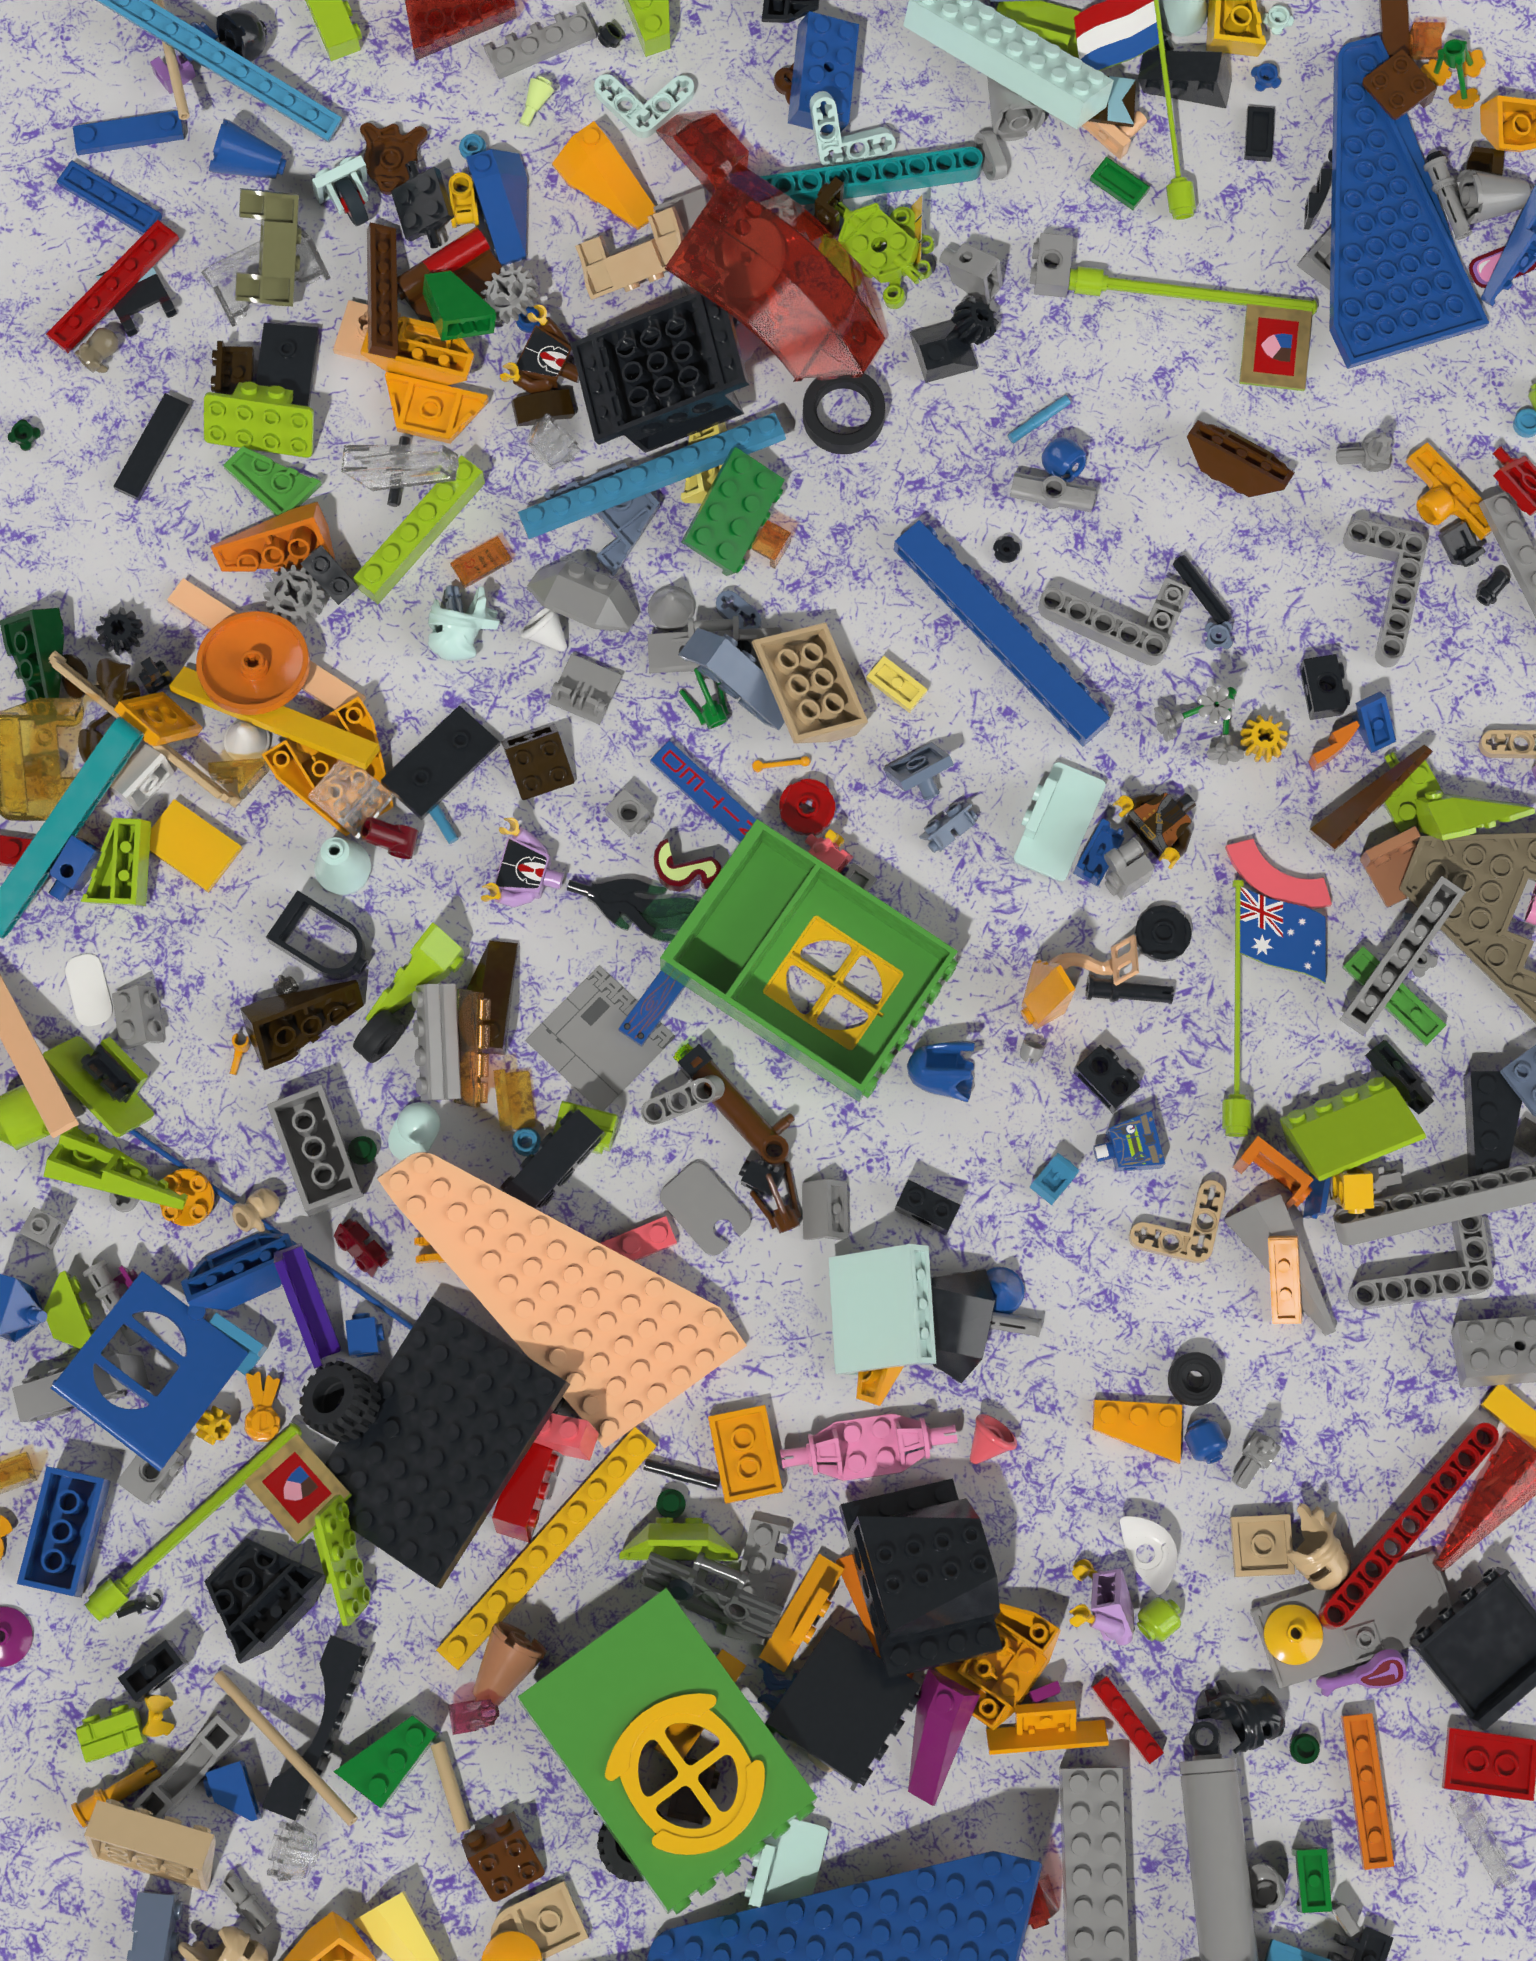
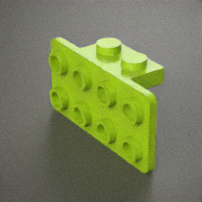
M1041 0L998 3L997 12L1013 19L1017 24L1029 31L1035 32L1039 37L1051 44L1059 46L1060 49L1073 57L1079 58L1074 17L1082 11Z
M239 382L233 395L213 392L205 394L204 440L211 444L238 448L243 446L251 450L309 458L313 453L314 410L308 406L291 404L293 401V390L284 389L281 386L268 387L257 385L254 382Z
M75 1036L44 1052L43 1056L51 1071L115 1137L123 1136L150 1121L154 1116V1112L137 1095L148 1078L147 1074L111 1037L102 1040L100 1044L139 1084L127 1103L113 1100L100 1085L103 1081L102 1078L95 1080L82 1068L81 1059L87 1054L92 1055L94 1052L82 1037Z
M335 1495L315 1515L316 1528L313 1530L323 1572L326 1576V1583L332 1584L342 1625L350 1626L369 1605L371 1594L363 1577V1562L357 1554L356 1535L350 1529L348 1506L344 1503L342 1495Z

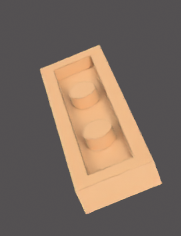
M1136 111L1134 113L1133 128L1125 126L1117 128L1115 125L1089 121L1084 123L1082 127L1120 160L1128 152L1130 139L1147 124V119L1143 113Z

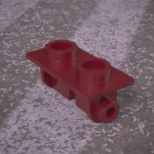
M349 1218L343 1225L341 1223L338 1225L334 1233L337 1245L343 1251L349 1252L361 1271L367 1272L371 1277H374L378 1267L382 1268L390 1261L387 1257L388 1253L375 1240L371 1241L368 1245L364 1244V1241L370 1237V1234L357 1220L353 1221Z

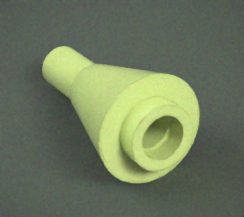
M537 76L536 79L530 78L525 104L526 108L519 121L522 125L529 127L535 112L542 107L555 91L548 79Z

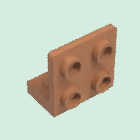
M1415 826L1366 850L1359 859L1386 907H1391L1407 899L1399 890V887L1416 848L1415 843L1420 838V834Z

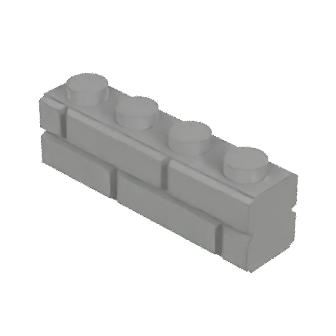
M456 984L416 986V991L412 994L413 1007L417 1008V1020L414 1021L413 1032L415 1037H418V1049L415 1050L414 1059L416 1065L419 1066L420 1077L416 1080V1092L418 1095H421V1101L461 1099Z

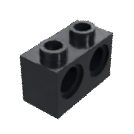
M1100 1044L1075 1068L1073 1073L1113 1114L1140 1088V1085L1137 1083L1139 1078L1131 1069L1127 1068L1125 1070L1117 1062L1119 1058L1109 1047L1105 1049ZM1094 1061L1103 1062L1106 1066V1071L1104 1073H1096L1092 1069L1091 1063ZM1116 1081L1122 1082L1126 1087V1092L1123 1094L1115 1093L1112 1090L1111 1084Z

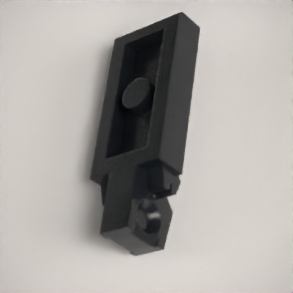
M148 657L140 662L143 669L138 677L149 694L157 693L173 681L163 661L153 662Z
M1386 1040L1380 1042L1365 1055L1372 1066L1397 1088L1403 1099L1408 1102V1106L1418 1115L1434 1102L1422 1088V1079Z

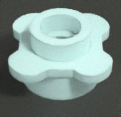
M1275 5L1269 10V13H1264L1261 18L1262 23L1267 24L1274 35H1280L1285 27L1292 26L1294 22L1289 11L1282 5Z

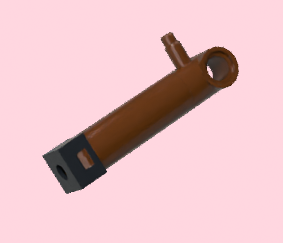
M700 1044L678 1061V1068L691 1082L710 1075L721 1078L725 1086L724 1094L720 1099L712 1102V1104L761 1157V1160L774 1167L784 1164L788 1158L789 1147L787 1141L780 1134L795 1120L791 1113L782 1117L771 1127L713 1062V1058ZM705 1082L704 1092L706 1095L711 1096L712 1087ZM770 1145L780 1146L783 1151L782 1154L776 1158L770 1157L766 1153V1149Z

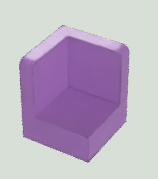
M178 55L176 58L182 84L184 85L195 78L196 74L189 60L185 62ZM158 56L150 62L157 79L169 94H172L173 89L167 64Z

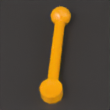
M803 756L796 760L762 763L757 760L753 762L752 768L754 772L759 773L765 768L792 765L807 767L810 765L811 760L808 756Z

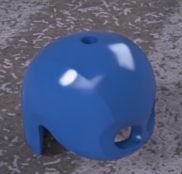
M1059 437L1051 441L1044 449L1041 456L1042 465L1050 476L1062 478V476L1068 474L1070 475L1068 478L1062 479L1065 482H1072L1084 470L1086 452L1071 438ZM1078 463V469L1073 472L1072 468Z

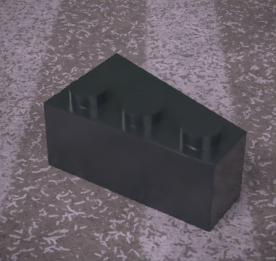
M1148 50L1142 55L1138 75L1139 84L1143 93L1165 97L1160 51ZM1165 51L1171 98L1227 108L1232 78L1222 52Z

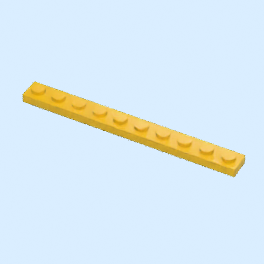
M634 1427L436 1651L459 1671L490 1636L494 1624L502 1622L657 1446L640 1430Z

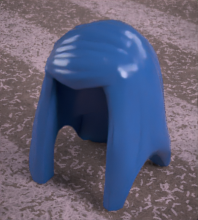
M951 1041L918 1047L912 1053L907 1063L909 1078L914 1085L926 1092L968 1102L971 1096L973 1082L971 1072L974 1070V1064L961 1055V1051H974L975 1043Z

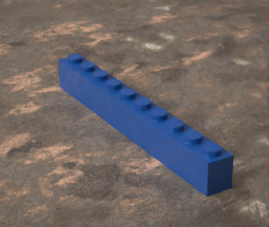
M918 520L895 540L894 551L1079 744L1084 747L1108 726L1110 717L1108 716L1109 711L1101 702L1096 703L1089 696L1090 692L1083 683H1076L1070 676L1069 669L1062 662L1057 663L1050 656L1051 651L1042 642L1038 643L1032 637V632L1023 622L1018 623L1013 617L1012 610L1005 603L1000 604L993 597L994 592L985 583L981 584L975 578V573L966 563L962 565L956 558L955 551L948 544L943 545L937 539L938 535L930 525H924Z

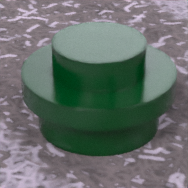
M359 1136L350 1142L348 1154L354 1163L367 1165L375 1159L377 1146L371 1138Z
M667 1489L658 1496L656 1506L661 1516L675 1519L683 1514L686 1501L681 1492L675 1489Z
M1302 1733L1296 1735L1291 1740L1289 1751L1296 1762L1309 1764L1317 1759L1320 1746L1315 1737Z

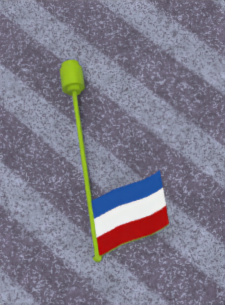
M1107 0L1092 5L1074 17L1078 57L1082 62L1095 70L1100 71L1132 60L1159 45L1176 178L1171 180V184L1166 186L1169 213L1172 214L1174 220L1191 218L1194 216V210L1196 209L1193 182L1187 181L1186 177H1181L1159 1Z

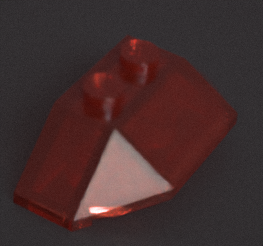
M715 113L679 114L656 130L657 135L724 209L744 195L749 151Z

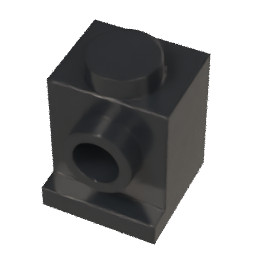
M746 1159L738 1175L742 1176L741 1185L772 1201L773 1194L766 1179V1174H771L778 1189L785 1176V1171L779 1169L778 1173L773 1171L775 1167L763 1160H759L757 1163Z

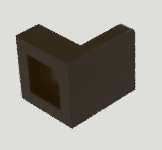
M1473 146L1467 156L1466 169L1502 176L1505 151Z

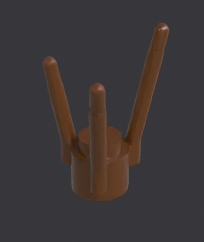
M788 1161L784 1162L791 1208L789 1205L784 1206L770 1173L766 1174V1179L778 1206V1209L773 1211L775 1217L755 1191H750V1196L768 1219L771 1228H777L779 1234L800 1226L798 1218L802 1217L798 1209L792 1172Z

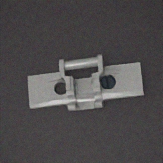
M733 616V619L700 621L688 618V632L647 634L649 673L694 672V669L698 668L699 664L685 661L678 654L680 648L689 641L697 628L706 631L733 630V639L738 642L736 647L741 652L744 650L756 659L754 664L760 668L762 666L751 642L756 639L782 633L781 627L739 629L738 616ZM702 674V677L704 678V680H705V679H710L708 676L706 677V676H704V675Z

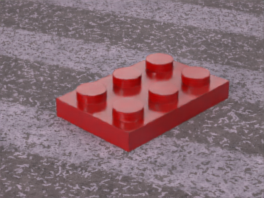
M1447 1728L1442 1788L1534 1801L1536 1740Z

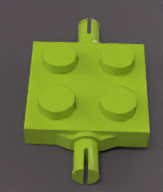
M1395 752L1384 757L1390 769L1400 763ZM1426 760L1383 804L1399 834L1414 826L1416 828L1419 827L1415 799L1425 797V793L1429 791H1442Z

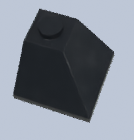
M952 321L910 332L925 383L978 369L971 344L968 345L966 338L959 339L960 333L953 330L955 324Z

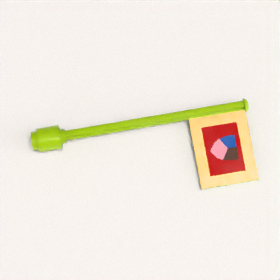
M1077 266V269L1070 268L1068 290L1074 291V294L1100 297L1101 291L1114 290L1246 306L1239 384L1297 391L1305 390L1311 319L1318 309L1315 299L1308 301L1110 278L1108 275H1103L1104 269Z
M289 1423L290 1426L121 1579L117 1578L115 1581L112 1578L107 1579L88 1597L89 1601L84 1605L99 1622L105 1617L107 1619L110 1618L129 1600L127 1593L130 1591L129 1588L244 1484L250 1488L297 1544L316 1528L315 1515L335 1495H342L344 1502L352 1495L301 1438V1428L295 1423Z

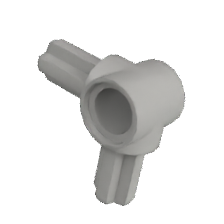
M1380 433L1379 437L1365 440L1361 447L1339 448L1336 450V461L1339 465L1362 464L1363 468L1370 472L1387 470L1391 467L1392 438L1387 437L1386 433Z
M1256 1430L1242 1449V1455L1245 1459L1233 1475L1232 1481L1237 1486L1246 1489L1259 1468L1267 1469L1281 1446L1276 1444L1271 1437L1263 1435Z

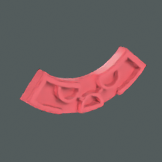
M1254 839L1226 845V852L1237 873L1262 896L1304 906L1309 909L1325 908L1332 905L1324 878L1300 879L1280 872L1261 855Z

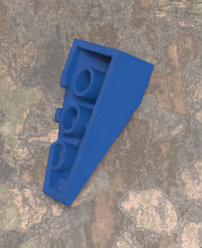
M490 149L467 156L468 172L472 178L474 190L501 266H505L526 259L528 178L520 154Z

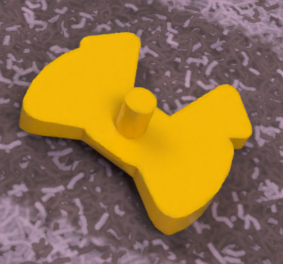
M152 1694L146 1696L144 1700L149 1709L148 1722L143 1728L142 1734L149 1737L168 1736L175 1726L174 1724L162 1721V1711L171 1707L174 1702L168 1696Z

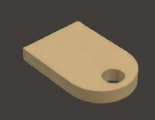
M565 1881L506 1908L497 1916L491 1929V1940L495 1936L507 1931L526 1934L539 1947L542 1960L589 1938Z

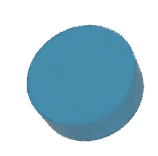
M1527 408L1517 413L1513 421V428L1519 436L1530 438L1536 435L1535 410Z

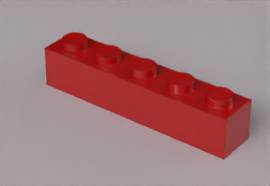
M1107 1676L1091 1687L1147 1764H1151L1164 1754L1163 1750Z

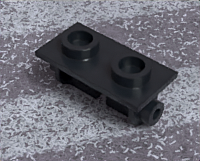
M322 545L317 549L315 548L300 563L338 605L359 588Z
M101 1044L96 1047L92 1055L87 1054L80 1061L83 1064L82 1068L95 1080L102 1078L103 1081L100 1085L113 1100L127 1103L139 1085Z

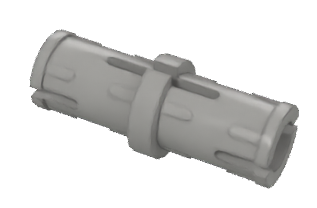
M235 1874L220 1886L236 1905L237 1913H242L258 1934L273 1922L256 1902L258 1899L256 1895H251Z

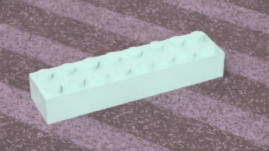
M909 0L904 27L1073 128H1079L1106 108L1114 80L1104 75L1103 72L1085 64L1081 59L1063 51L1059 46L1039 37L1035 32L1029 31L1017 24L1013 19L1007 18L995 11L991 6H987L978 0Z

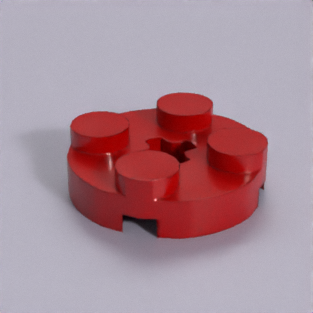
M802 779L800 782L786 787L781 795L779 802L781 821L789 830L803 836H809L811 833L814 836L819 835L828 828L835 815L836 805L833 795L830 793L829 788L818 780ZM811 801L812 807L815 810L808 814L803 813V809L799 805Z

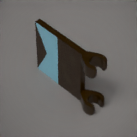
M1107 76L1114 80L1107 106L1088 121L1133 128L1136 79Z

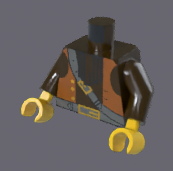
M1166 792L1161 795L1157 793L1139 794L1131 797L1122 795L1112 804L1113 806L1118 805L1123 809L1119 813L1120 817H1124L1130 812L1126 817L1125 823L1159 861L1167 859L1170 862L1169 869H1172L1179 858L1187 852L1192 835L1189 828L1192 820L1187 813L1196 806L1195 801L1189 794L1184 793L1176 801Z

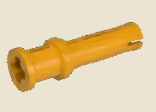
M153 1759L150 1760L149 1763L105 1790L97 1788L92 1796L77 1804L74 1802L71 1804V1808L82 1827L86 1828L88 1826L97 1800L106 1802L107 1799L121 1801L155 1779L160 1778L162 1774L159 1769L147 1775L148 1772L158 1767Z

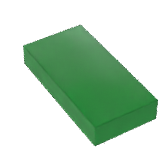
M1108 157L1102 161L1090 176L1092 183L1131 210L1137 207L1150 189V186Z

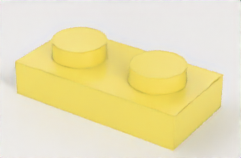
M885 656L880 659L866 676L868 682L909 713L925 696L928 690Z

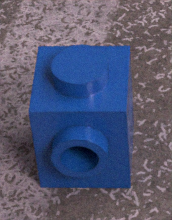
M370 1313L352 1315L353 1320L345 1321L348 1351L351 1358L381 1355L380 1341H385L382 1323L378 1324V1320L375 1317H370Z

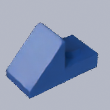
M1382 692L1373 694L1355 703L1358 713L1352 716L1353 722L1358 721L1360 725L1358 731L1371 753L1396 742L1386 696Z

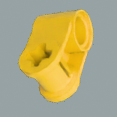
M463 172L455 173L449 179L450 203L455 217L451 219L452 228H457L458 225L473 223L475 226H480L472 178ZM459 186L468 187L465 192L455 191Z

